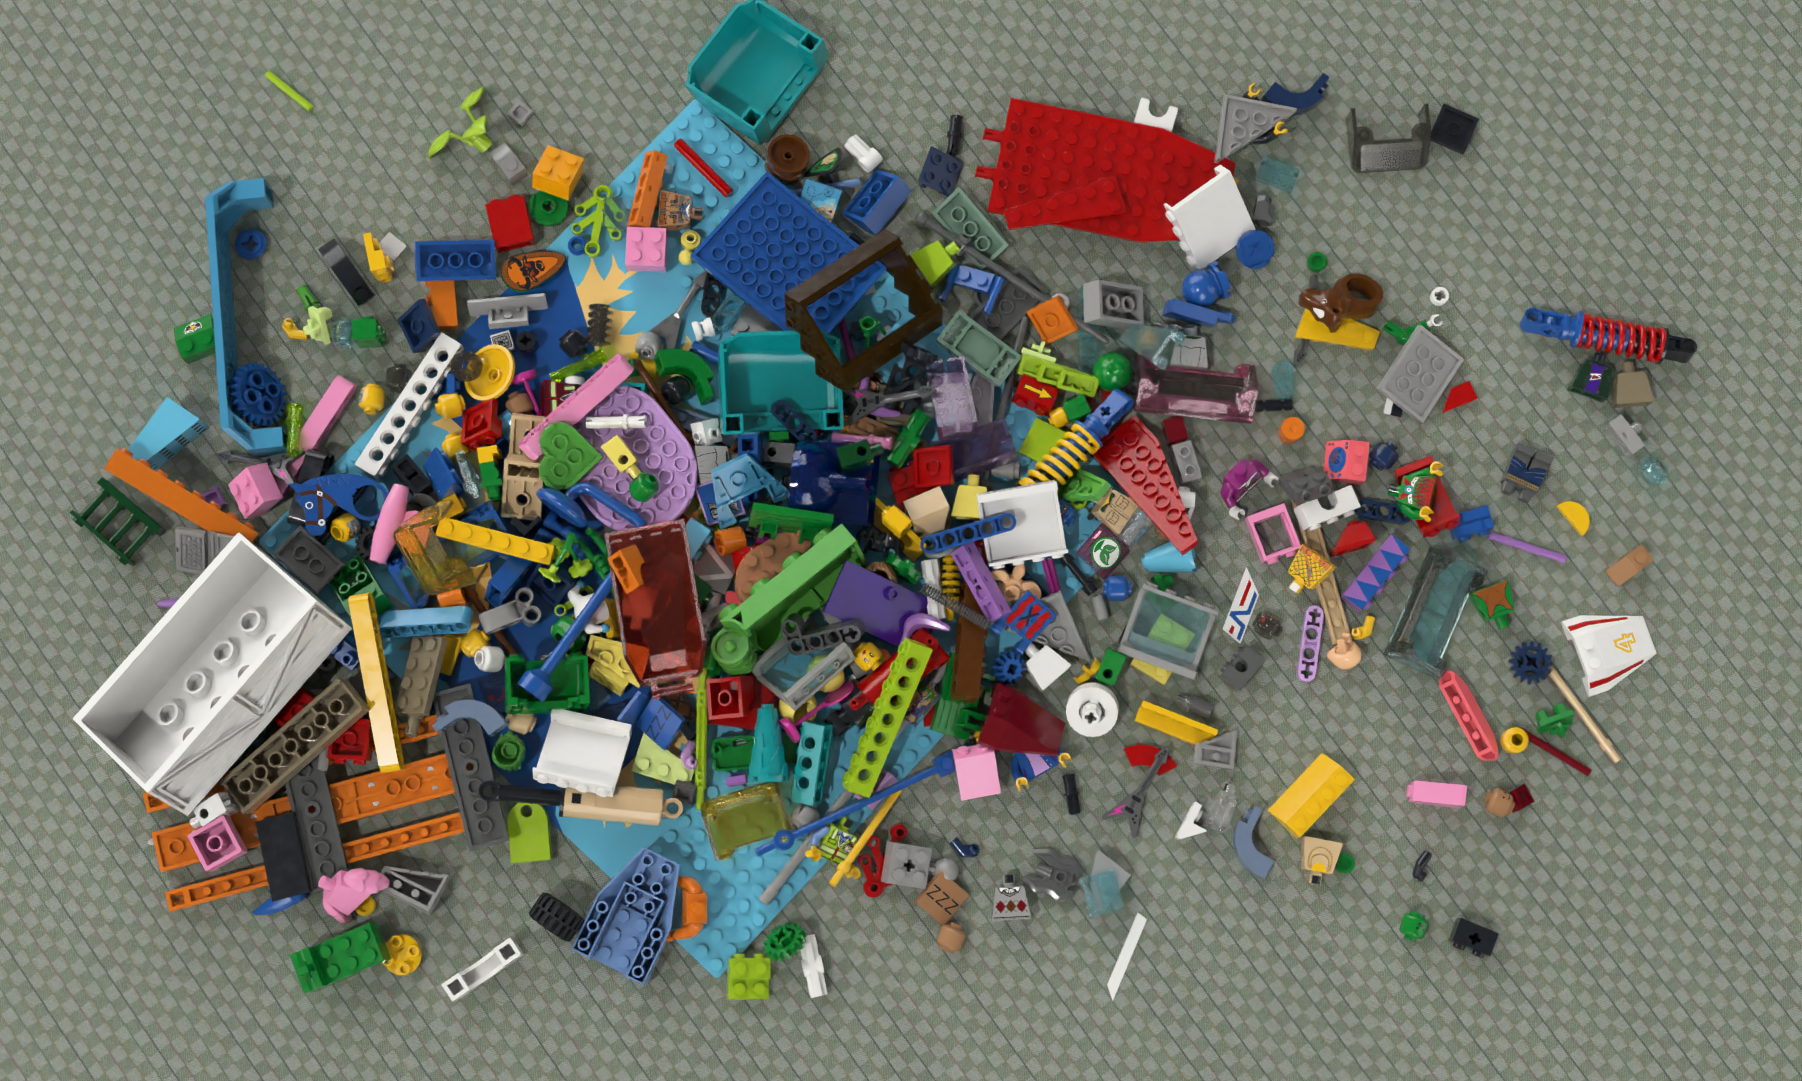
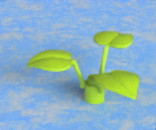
M484 86L468 95L460 107L462 111L466 109L473 121L471 127L464 132L462 137L451 133L450 130L440 134L430 146L428 152L429 160L431 155L441 150L449 139L453 137L467 143L470 147L474 145L481 153L491 146L492 141L484 134L486 133L487 117L483 115L476 120L471 112V106L481 97L483 90H485Z

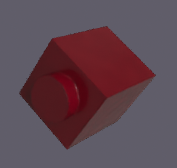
M1182 415L1164 419L1161 422L1167 446L1179 444L1188 439Z

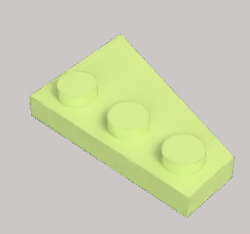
M643 733L631 771L675 785L676 780L691 783L695 770L685 768L681 759L667 749L663 750Z

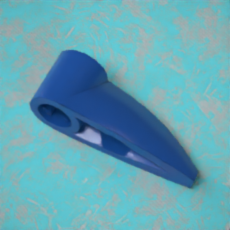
M310 892L272 902L270 897L253 910L252 913L254 915H267L283 911L299 903Z

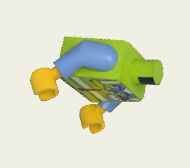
M844 816L838 825L831 822L813 831L808 846L810 850L805 852L806 857H812V861H818L823 857L839 865L840 862L846 859L857 843V837L849 831L854 821ZM857 857L850 866L851 869L846 875L847 878L852 877V872L854 880L858 879L861 875L860 869L856 867Z

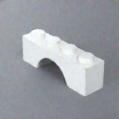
M510 937L482 959L457 973L441 985L452 1002L458 1001L525 954L515 939Z

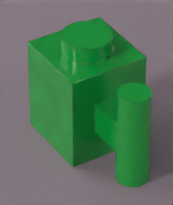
M706 647L701 668H706L707 679L721 678L723 669L714 658L711 648Z

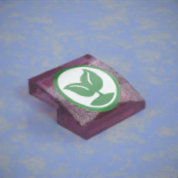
M1101 523L1076 553L1087 565L1092 567L1100 578L1106 580L1130 550L1105 524Z

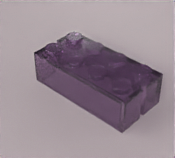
M965 357L947 358V373H944L943 359H938L934 363L929 361L925 370L926 378H928V387L937 389L936 393L930 395L938 440L956 438V434H960V437L978 434V421Z
M1005 418L930 443L931 447L952 445L954 482L966 479L970 474L978 475L1020 460L1009 424Z

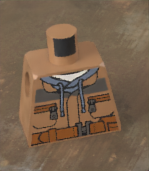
M661 190L658 228H666L667 231L690 229L691 219H703V208L692 207L693 202L690 196Z

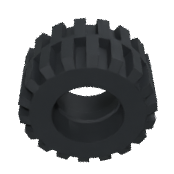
M545 892L540 895L528 912L530 917L538 924L567 942L572 940L584 923V919L577 912Z

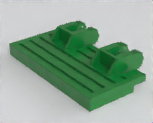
M753 502L748 527L757 528V525L760 524L758 538L763 539L765 533H770L771 540L776 539L778 527H780V532L797 534V530H800L798 544H803L804 539H810V546H814L813 539L824 528L832 527L834 514Z
M950 652V659L946 664L930 730L968 741L970 732L964 731L963 728L976 732L981 731L979 725L967 723L969 717L984 720L985 715L968 710V708L976 710L979 699L974 703L950 699L954 652ZM982 662V667H984V672H986L988 663ZM984 673L982 679L994 682L995 677ZM982 686V692L991 694L992 689L990 687Z

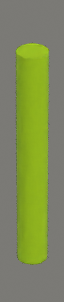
M271 71L266 72L265 77L308 112L313 109L314 106L275 74Z

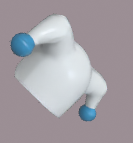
M582 580L577 581L576 586L568 592V598L574 606L576 618L594 594L586 596L579 594L580 589L585 587V583ZM605 600L584 627V631L587 634L607 633L610 631L608 624L598 625L609 618V611Z

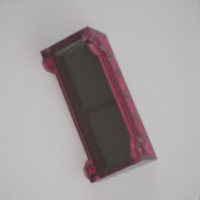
M1146 353L1138 354L1135 371V412L1252 423L1259 393L1255 365L1241 364L1235 368L1234 374L1157 366V360L1153 355Z

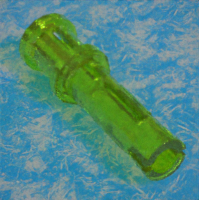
M602 346L599 347V350L590 354H584L583 358L550 373L552 381L561 382L566 377L574 376L587 369L593 370L595 366L603 362L607 363L609 360Z
M290 403L286 406L288 417L285 419V424L288 427L286 455L291 458L292 451H294V457L299 455L300 428L303 426V419L301 417L304 413V407L299 403Z

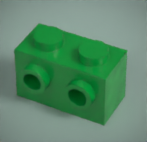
M364 316L362 319H352V339L359 348L383 347V341H386V330H383L382 325H380L377 319L371 316Z

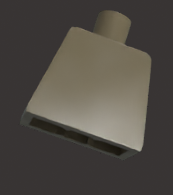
M1632 361L1622 363L1623 373H1618L1613 377L1611 407L1648 406L1653 403L1654 398L1646 372H1635L1634 362Z

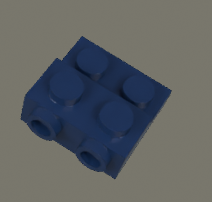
M419 299L397 319L413 353L426 352L434 344L435 338L441 333L425 299Z

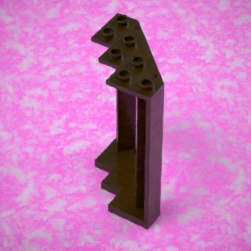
M886 229L785 293L786 326L800 334L801 350L815 358V374L844 392L901 354L900 346L902 342L914 345L943 324L942 307L939 303L935 304L930 295L932 293L925 279H920L916 272L918 267L910 255L907 256L902 249L903 242L900 237ZM880 260L884 266L894 272V288L908 296V312L915 316L841 366L806 307Z

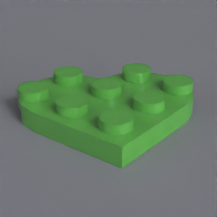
M562 421L551 423L545 427L539 438L540 448L545 456L540 462L538 470L542 481L552 489L562 490L570 488L602 458V455L574 427Z

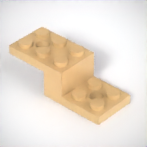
M512 413L509 454L504 459L501 517L514 518L516 516L518 519L535 520L539 516L542 519L543 503L538 499L536 491L544 488V482L540 477L538 468L545 455L543 453L532 461L518 447V444L526 436V431H532L546 418L544 416ZM520 494L525 495L528 502L520 503L517 496Z

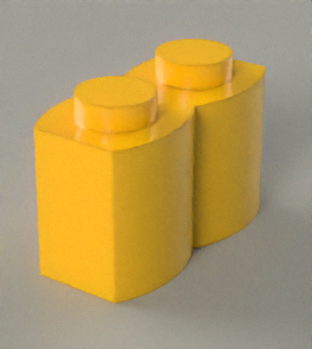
M895 505L892 507L887 506L881 513L882 524L899 539L913 525V521Z

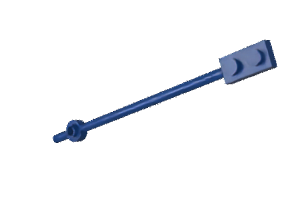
M966 743V744H964V745H962V746H967V747H968V746H970V744H969V743ZM952 750L932 760L934 766L872 794L870 798L865 797L793 832L786 829L778 831L773 841L755 849L756 855L761 856L776 848L786 851L793 846L795 839L936 773L942 778L955 772ZM782 836H786L788 838L787 843H783L781 841Z

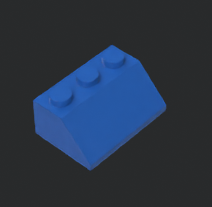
M876 169L842 214L865 232L877 235L895 214L899 206L907 199L911 190L899 176Z

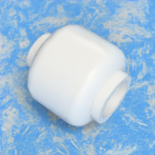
M484 646L475 653L474 661L481 671L498 672L505 664L506 656L500 647Z

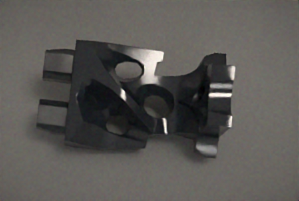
M902 342L900 348L905 355L904 366L901 368L898 364H894L883 395L915 390L914 384L916 382H920L921 386H927L928 378L924 376L925 368L929 361L934 363L938 355L924 348ZM917 366L918 372L914 375L910 374V368ZM897 373H901L900 382L895 381ZM922 398L901 400L904 402L901 412L911 416L915 407L919 408ZM896 402L886 403L884 406L894 409Z

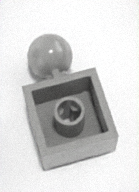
M887 841L881 881L889 884L926 889L928 875L935 876L942 871L945 879L954 881L958 876V866L949 858H942L936 863H931L932 848ZM904 863H909V866L907 868L904 867Z

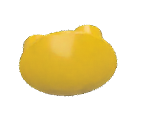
M404 934L390 938L385 945L391 960L382 964L396 975L403 976L414 972L419 966L422 957L418 942L413 937Z

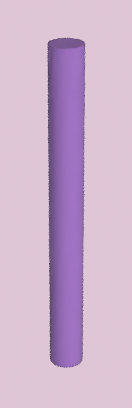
M1490 532L1488 536L1490 540L1565 563L1567 558L1566 555L1494 532Z

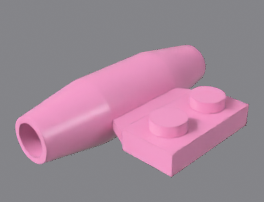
M394 484L382 506L372 539L370 560L385 565L396 543L404 550L423 555L434 516L416 510L406 512L409 488L406 486Z

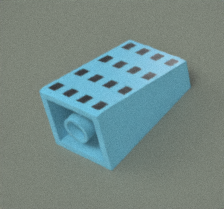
M166 397L128 450L133 453L132 457L138 461L140 458L151 464L149 468L155 471L204 433L209 426Z

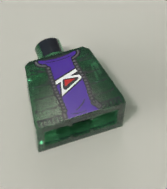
M1596 352L1592 361L1585 359L1580 364L1567 390L1599 402H1604L1608 399L1612 368L1603 365L1606 356Z

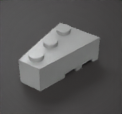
M384 866L380 873L390 880L389 887L381 891L430 916L450 881L449 875L417 872Z

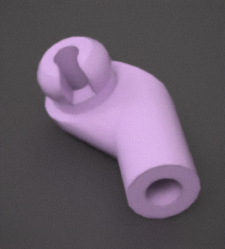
M692 741L687 742L680 755L684 767L689 770L697 766V759L695 760L692 755L696 744Z

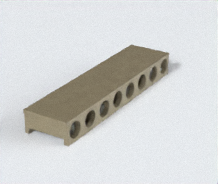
M338 678L219 783L226 788L241 808L242 814H251L371 709L347 678Z

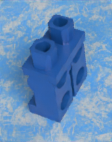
M350 630L330 655L351 671L358 668L360 662L355 635Z

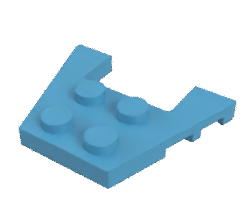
M748 453L742 454L711 470L720 529L737 522L729 504L764 487L767 488L774 503L791 496L789 490Z

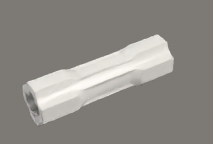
M939 559L922 561L921 567L925 583L929 584V587H935V590L937 589L941 593ZM927 597L928 615L939 620L947 619L946 607Z

